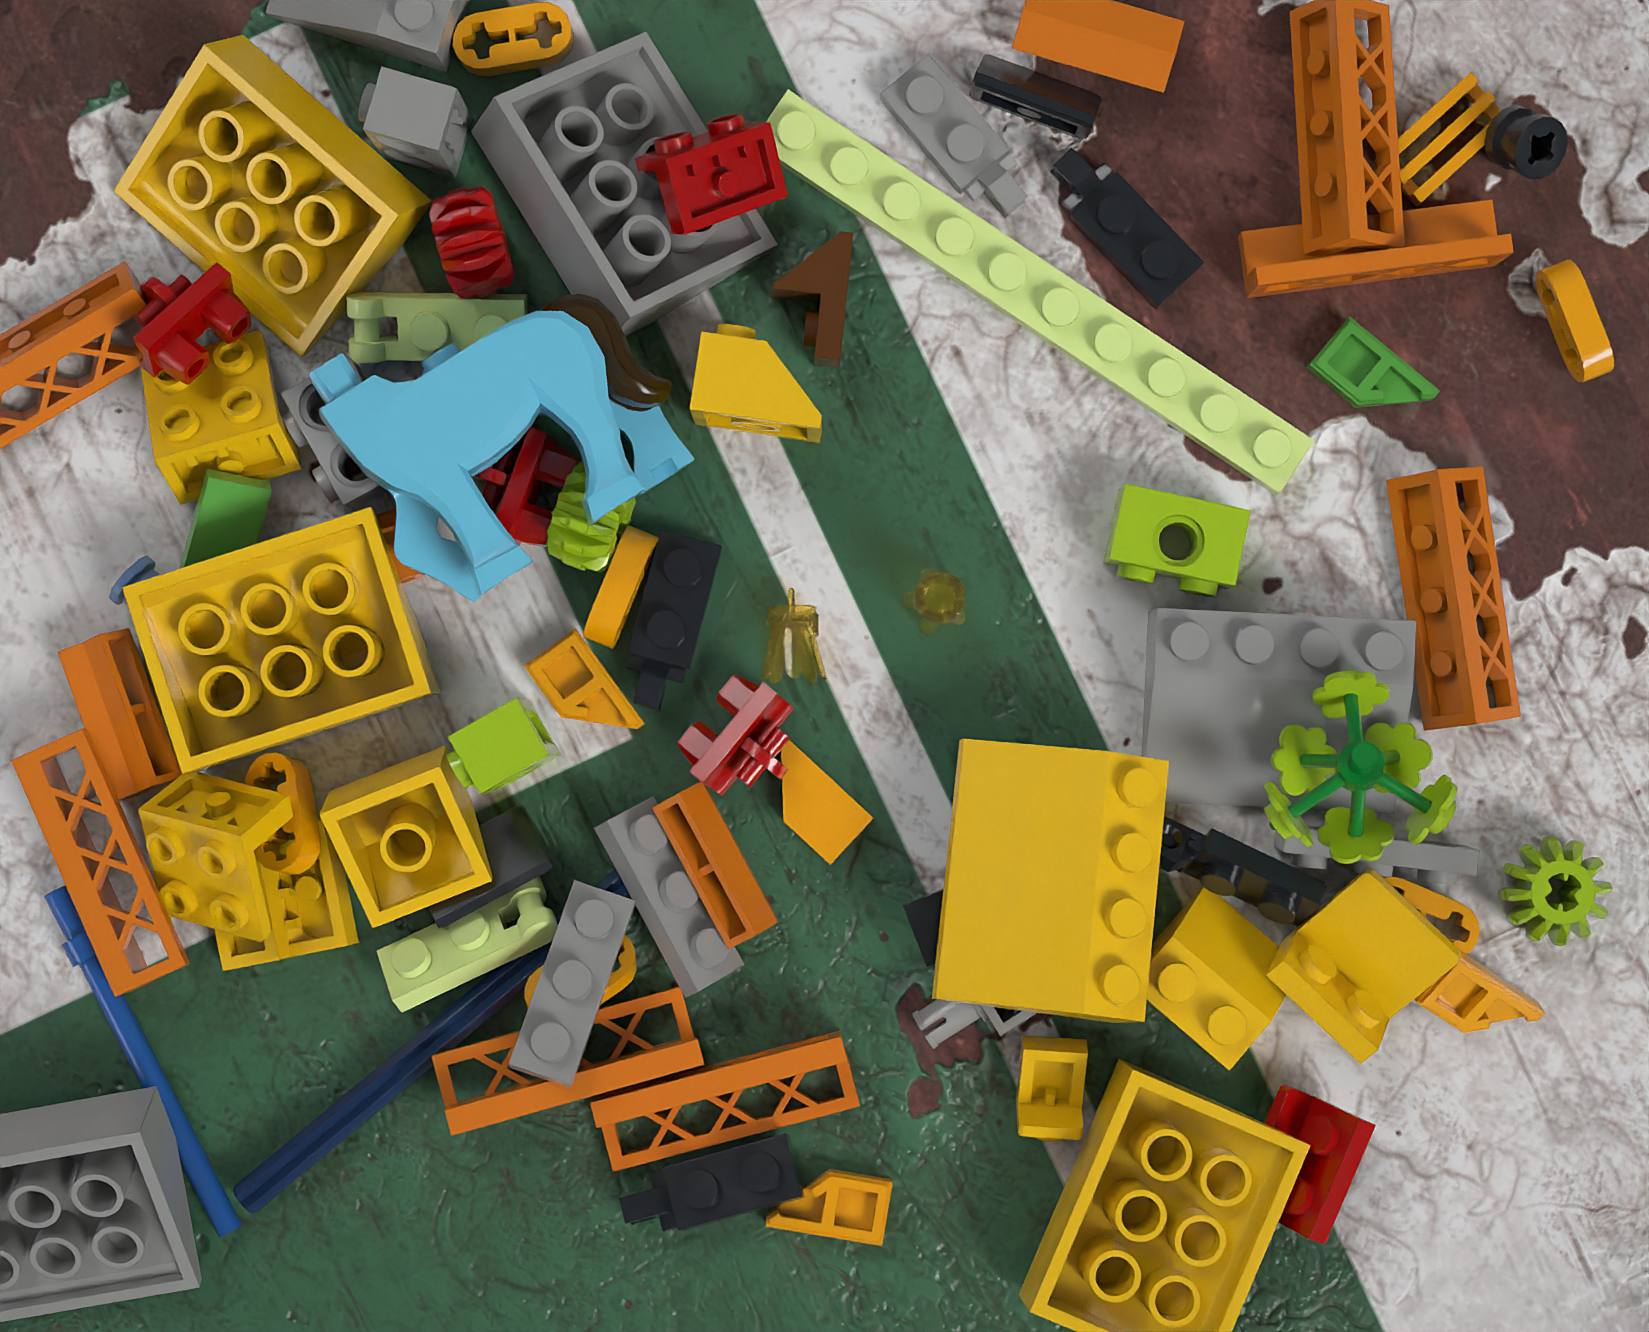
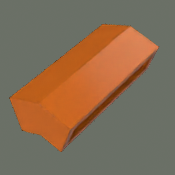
M1025 0L1011 49L1164 93L1185 21L1113 0Z
M126 628L98 634L83 643L58 651L84 728L90 734L119 802L162 787L182 775L130 629Z
M699 782L652 807L728 949L760 934L778 922L774 910L705 784Z

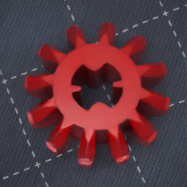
M484 186L471 189L463 187L449 191L448 195L433 199L429 212L432 231L443 269L446 272L452 291L461 299L476 295L480 298L497 293V289L511 286L514 277V267L501 218L492 193Z

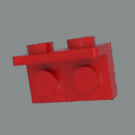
M742 113L721 116L706 122L708 131L706 133L692 137L691 132L686 131L660 137L653 141L655 151L635 158L638 171L656 172L672 234L686 235L788 197L770 122H745Z
M1283 1084L1280 1086L1274 1102L1267 1113L1265 1124L1300 1139L1311 1146L1278 1223L1310 1240L1325 1245L1376 1125L1321 1098Z

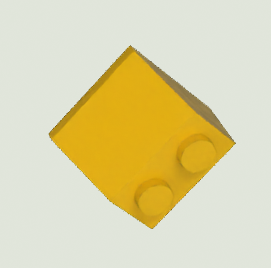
M718 324L716 333L701 331L690 403V412L695 425L820 443L822 415L768 342L755 339L756 330L739 325Z
M447 745L329 791L319 813L372 928L492 881L493 876L473 803L467 789L460 783L448 762L446 755L450 752Z
M1201 886L1152 943L1147 1001L1218 1063L1230 1071L1271 1023L1286 997V994L1266 976L1279 946L1220 895L1214 894Z

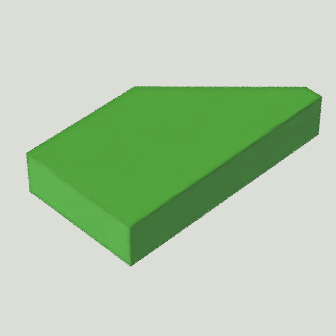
M1350 316L1306 367L1354 408L1425 402L1434 399L1440 392V390Z
M206 469L179 569L257 544L272 492L270 481Z

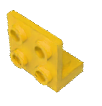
M259 330L242 335L235 343L227 344L222 340L202 346L208 351L210 362L205 370L189 385L182 383L164 370L154 378L141 367L153 458L180 505L198 500L206 469L261 480H268L302 470L299 450L279 413L267 341Z
M200 772L183 773L138 809L157 888L167 912L173 918L262 942L271 934V927L254 850L294 817L290 797L287 794Z
M1366 868L1282 940L1266 976L1358 1063L1362 1064L1379 1050L1390 1018L1456 966L1460 961L1461 951L1373 868Z

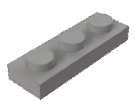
M653 796L605 821L594 829L632 900H635L639 913L686 998L743 966L744 963L735 946L728 949L652 809V807L658 805Z
M1308 826L1314 843L1308 848L1295 836L1285 840L1276 830L1274 847L1283 852L1291 853L1290 864L1328 869L1329 859L1332 858L1329 852L1330 846L1322 845L1318 841L1317 835L1320 827ZM1394 837L1390 845L1383 847L1380 859L1376 861L1359 859L1354 862L1353 872L1361 873L1366 868H1373L1382 877H1392L1393 866L1418 869L1417 880L1455 885L1457 874L1477 876L1480 850L1466 845L1423 840L1415 845L1408 841V838Z
M574 880L510 1058L509 1068L568 1088L572 1087L631 919L635 900Z

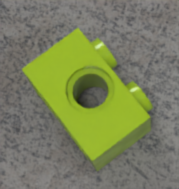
M1125 483L1118 489L1103 563L1118 566L1116 577L1124 580L1153 584L1155 575L1179 579V591L1216 598L1218 588L1226 590L1236 585L1251 510ZM1165 527H1178L1188 535L1191 546L1189 554L1184 560H1172L1161 551L1159 536Z

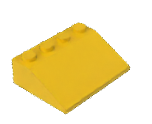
M244 35L203 45L113 191L204 272L216 262L231 274L234 293L249 311L300 357L307 355L347 310L346 296L362 292L398 252L432 203L431 199Z
M372 507L122 587L182 773L205 770L441 693L421 630Z
M974 739L959 740L932 999L1111 1023L1145 1022L1169 761L1111 751Z
M1119 1059L1019 1292L1020 1298L1029 1312L1076 1332H1232L1311 1145L1182 1085Z

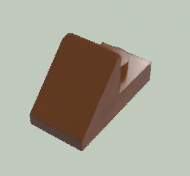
M840 231L770 287L771 298L820 304L819 311L807 310L803 348L815 349L814 366L840 369L853 232Z

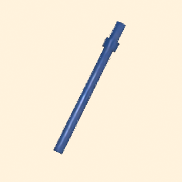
M66 885L46 894L44 898L66 939V942L61 945L72 967L80 966L141 1087H157L176 1137L180 1163L218 1237L228 1234L242 1224L124 994L117 997L114 996Z

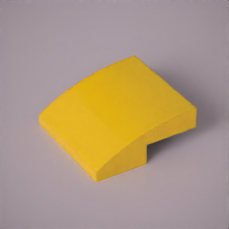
M322 820L318 821L320 852L317 860L310 869L301 874L288 875L265 868L257 860L254 852L271 934L262 942L214 929L223 971L359 943L345 869ZM288 833V841L280 845V854L286 855V848L295 843V835Z

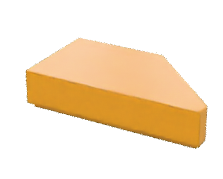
M577 629L572 630L524 665L562 718L639 729L645 725L643 719Z
M789 740L781 750V763L789 769L782 777L784 822L831 865L872 821L873 817Z
M1462 951L1459 963L1415 998L1416 1003L1463 1033L1489 1029L1490 1023L1523 1017L1526 1022L1537 1021L1545 1014L1537 1000Z
M828 1169L803 1187L805 1198L780 1204L768 1212L765 1226L882 1246L893 1184L892 1179Z

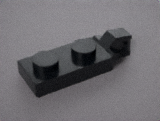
M1071 147L1052 165L1050 173L1070 193L1062 201V205L1071 214L1069 220L1153 308L1157 309L1204 264V261L1117 171L1114 173L1105 163L1101 164L1094 171Z
M660 530L628 650L630 657L627 669L641 672L633 704L660 711L668 680L683 683L686 670L691 669L723 549L721 545Z
M1164 816L1159 867L1166 872L1175 870L1179 873L1183 872L1200 880L1201 885L1208 891L1221 896L1238 898L1257 907L1258 911L1265 918L1281 924L1290 923L1298 927L1321 905L1327 888L1324 885V881L1213 828L1204 835Z
M784 1133L665 1166L663 1171L649 1174L652 1189L619 1198L625 1224L631 1223V1225L659 1218L662 1231L666 1232L674 1229L679 1231L690 1230L805 1198L790 1137Z

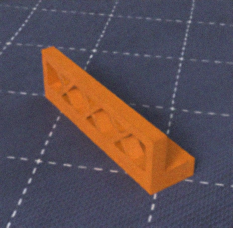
M1313 0L1290 11L1304 255L1324 258L1352 247L1374 251L1405 247L1389 5L1372 0ZM1354 18L1367 21L1369 41L1367 49L1355 34ZM1360 77L1363 78L1372 92L1373 107L1371 110L1359 95L1358 79ZM1364 138L1367 139L1376 152L1377 168L1374 171L1363 157L1362 140ZM1369 199L1380 214L1381 232L1368 229L1366 202Z
M1491 199L1403 211L1405 247L1374 251L1352 247L1324 258L1304 255L1302 224L1242 231L1238 235L1246 298L1493 267L1514 253L1511 234L1497 235L1493 200ZM1380 214L1367 215L1368 229L1381 232Z
M125 261L0 334V404L3 393L16 385L40 389L37 403L24 412L0 409V424H2L0 425V449L140 367L139 360L143 356L136 345L131 348L110 344L113 328L135 316L148 304L141 294L138 278ZM97 337H99V341H98V342L92 341V340L96 339ZM70 353L95 356L91 372L78 380L55 376L58 360ZM106 358L112 359L105 363ZM45 369L44 374H37L38 372ZM51 390L57 391L56 393L50 396Z
M1483 466L1436 469L1386 480L1407 620L1416 621L1414 669L1424 731L1521 717ZM1455 483H1462L1466 507L1464 513L1458 505ZM1468 550L1474 559V576L1468 570L1466 557ZM1478 613L1483 619L1485 632L1483 639L1478 635L1476 617ZM1487 677L1492 680L1495 708H1489L1486 689Z
M77 730L11 760L114 996L117 997L136 990L157 978L189 965L190 962L88 730ZM74 748L77 749L86 769L77 794L70 791L56 759V756ZM92 786L100 803L88 799ZM84 807L106 815L112 828L103 853L96 850L81 815ZM118 845L126 862L114 858ZM110 866L132 874L138 891L130 912L122 909L107 873ZM144 903L152 921L140 916ZM137 925L158 933L169 959L148 968L133 934L135 926Z
M677 986L599 1008L594 1024L600 1023L618 1033L621 1037L608 1059L591 1063L583 1057L581 1058L579 1064L581 1067H578L571 1088L542 1078L529 1080L508 1068L520 1030L433 1054L432 1060L451 1136L704 1065L699 1042L693 1035L680 987ZM671 1003L680 1039L653 1046L632 1034L645 1010ZM633 1014L625 1029L610 1021L611 1019ZM628 1040L644 1048L620 1055ZM510 1048L502 1063L486 1055ZM475 1058L497 1070L484 1094L457 1101L448 1065ZM503 1075L519 1083L495 1090Z
M841 1030L601 1093L594 1096L590 1105L596 1128H602L614 1172L860 1107V1102ZM836 1065L844 1095L818 1102L796 1088L806 1072ZM794 1076L790 1084L780 1080ZM770 1083L785 1092L773 1114L756 1118L735 1105L743 1089ZM733 1092L728 1101L720 1097V1095ZM791 1096L805 1104L801 1107L783 1111ZM707 1099L723 1108L713 1128L710 1131L694 1134L673 1121L681 1106ZM671 1109L667 1117L658 1113L659 1111ZM729 1113L744 1121L722 1127ZM645 1115L662 1125L650 1147L623 1153L616 1123ZM668 1129L682 1137L660 1144Z

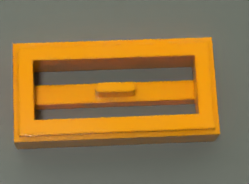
M1472 72L1463 78L1398 138L1400 155L1464 95L1472 103L1462 115L1404 168L1401 169L1400 167L1401 191L1416 207L1485 145L1484 140L1489 124L1420 187L1411 178L1480 114L1491 123L1492 119L1501 111L1494 103L1497 99L1489 91L1484 93L1477 85L1479 80Z

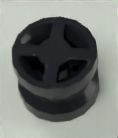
M1512 105L1502 109L1492 119L1487 128L1484 143L1486 154L1494 164L1506 170H1513L1528 179H1542L1549 176L1561 164L1566 154L1568 139L1567 131L1562 122L1554 117L1538 114L1525 106Z

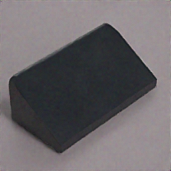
M989 54L983 56L974 75L969 94L971 99L1080 140L1087 139L1102 100L1101 96Z
M515 806L479 826L493 876L492 881L428 906L438 928L448 926L551 870L553 866L545 840L524 806Z

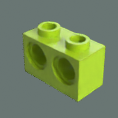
M516 697L449 735L448 739L455 750L446 756L456 777L465 789L472 786L477 788L479 794H486L501 790L559 757L561 754L532 702Z

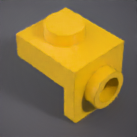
M1022 1036L1016 1093L1017 1128L1020 1136L1034 1137L1046 1142H1055L1062 1139H1082L1084 1127L1082 1101L1088 1059L1086 1039Z

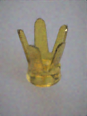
M932 568L924 569L920 574L921 580L917 584L916 589L905 593L902 599L905 608L916 609L922 615L921 631L925 634H932L941 623L947 624L951 621L955 625L964 623L966 619V612L963 607L966 591L965 581L947 572H938Z
M789 588V605L767 607L768 617L766 623L770 627V637L760 681L766 680L769 676L770 683L775 684L779 682L783 675L784 663H786L787 674L792 678H797L803 673L807 682L814 683L817 679L818 670L820 676L825 680L827 676L816 639L819 636L817 606L795 605V591L793 588Z

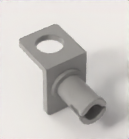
M937 999L920 1011L913 1012L912 1016L921 1031L942 1017L945 1018L924 1031L926 1034L925 1038L932 1048L935 1049L939 1046V1043L979 1018H982L984 1022L990 1020L999 1035L1002 1036L1037 1013L1011 1009L1005 1014L1000 1015L996 1007Z

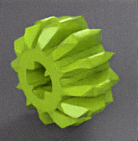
M582 461L567 476L565 485L558 495L557 504L551 513L553 515L551 524L547 530V548L550 555L561 559L566 565L583 571L588 569L602 573L610 566L621 537L632 521L631 515L636 500L634 497L628 502H624L589 526L582 505L586 481V471Z
M1554 836L1543 837L1540 852L1531 844L1521 845L1518 851L1525 866L1521 867L1506 863L1502 867V872L1506 876L1516 879L1515 888L1504 887L1498 891L1499 899L1518 902L1507 914V921L1512 925L1527 922L1525 935L1527 939L1539 942L1548 933L1551 943L1557 946H1565L1567 944L1570 930L1581 938L1590 936L1592 934L1591 926L1585 916L1589 915L1604 919L1608 915V910L1604 906L1594 903L1595 895L1608 894L1613 889L1610 882L1593 881L1592 879L1604 866L1601 858L1590 857L1582 860L1584 856L1583 843L1571 840L1562 849L1560 841ZM1549 879L1562 880L1565 884L1558 890V895L1562 900L1560 903L1546 901L1545 899L1552 891L1551 885L1548 882Z

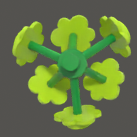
M1347 670L1328 675L1324 679V687H1319L1313 691V702L1321 705V713L1328 718L1335 719L1346 716L1350 743L1341 750L1340 754H1337L1333 747L1325 745L1327 736L1322 728L1310 727L1306 730L1301 725H1288L1281 731L1279 736L1280 748L1272 753L1270 759L1272 767L1276 771H1280V788L1285 794L1290 796H1298L1305 791L1308 793L1291 804L1289 799L1283 793L1281 794L1279 789L1270 780L1265 783L1264 788L1268 793V799L1271 803L1264 808V811L1270 820V828L1277 830L1285 840L1295 836L1307 848L1314 844L1311 839L1312 834L1300 815L1343 787L1352 792L1351 807H1334L1327 811L1325 825L1319 828L1317 839L1322 845L1330 846V856L1339 863L1351 864L1359 859L1376 861L1381 858L1383 847L1390 845L1394 840L1395 830L1393 826L1386 821L1377 820L1376 812L1371 808L1365 807L1366 791L1372 788L1380 793H1392L1414 807V812L1409 816L1405 825L1406 830L1409 831L1408 841L1417 845L1425 839L1429 832L1433 834L1440 833L1448 825L1456 810V801L1454 799L1458 787L1452 783L1450 777L1444 774L1438 778L1434 785L1430 784L1425 787L1420 794L1413 790L1421 782L1420 770L1426 769L1433 760L1431 746L1422 739H1416L1415 727L1407 722L1398 723L1394 728L1385 722L1375 723L1367 729L1364 741L1360 716L1370 714L1373 711L1374 705L1387 701L1390 697L1389 687L1384 683L1377 682L1376 675L1371 672ZM1335 772L1333 776L1326 780L1325 776H1330Z

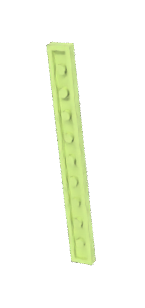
M789 89L766 121L771 123L781 166L1275 496L1280 494L1315 440Z

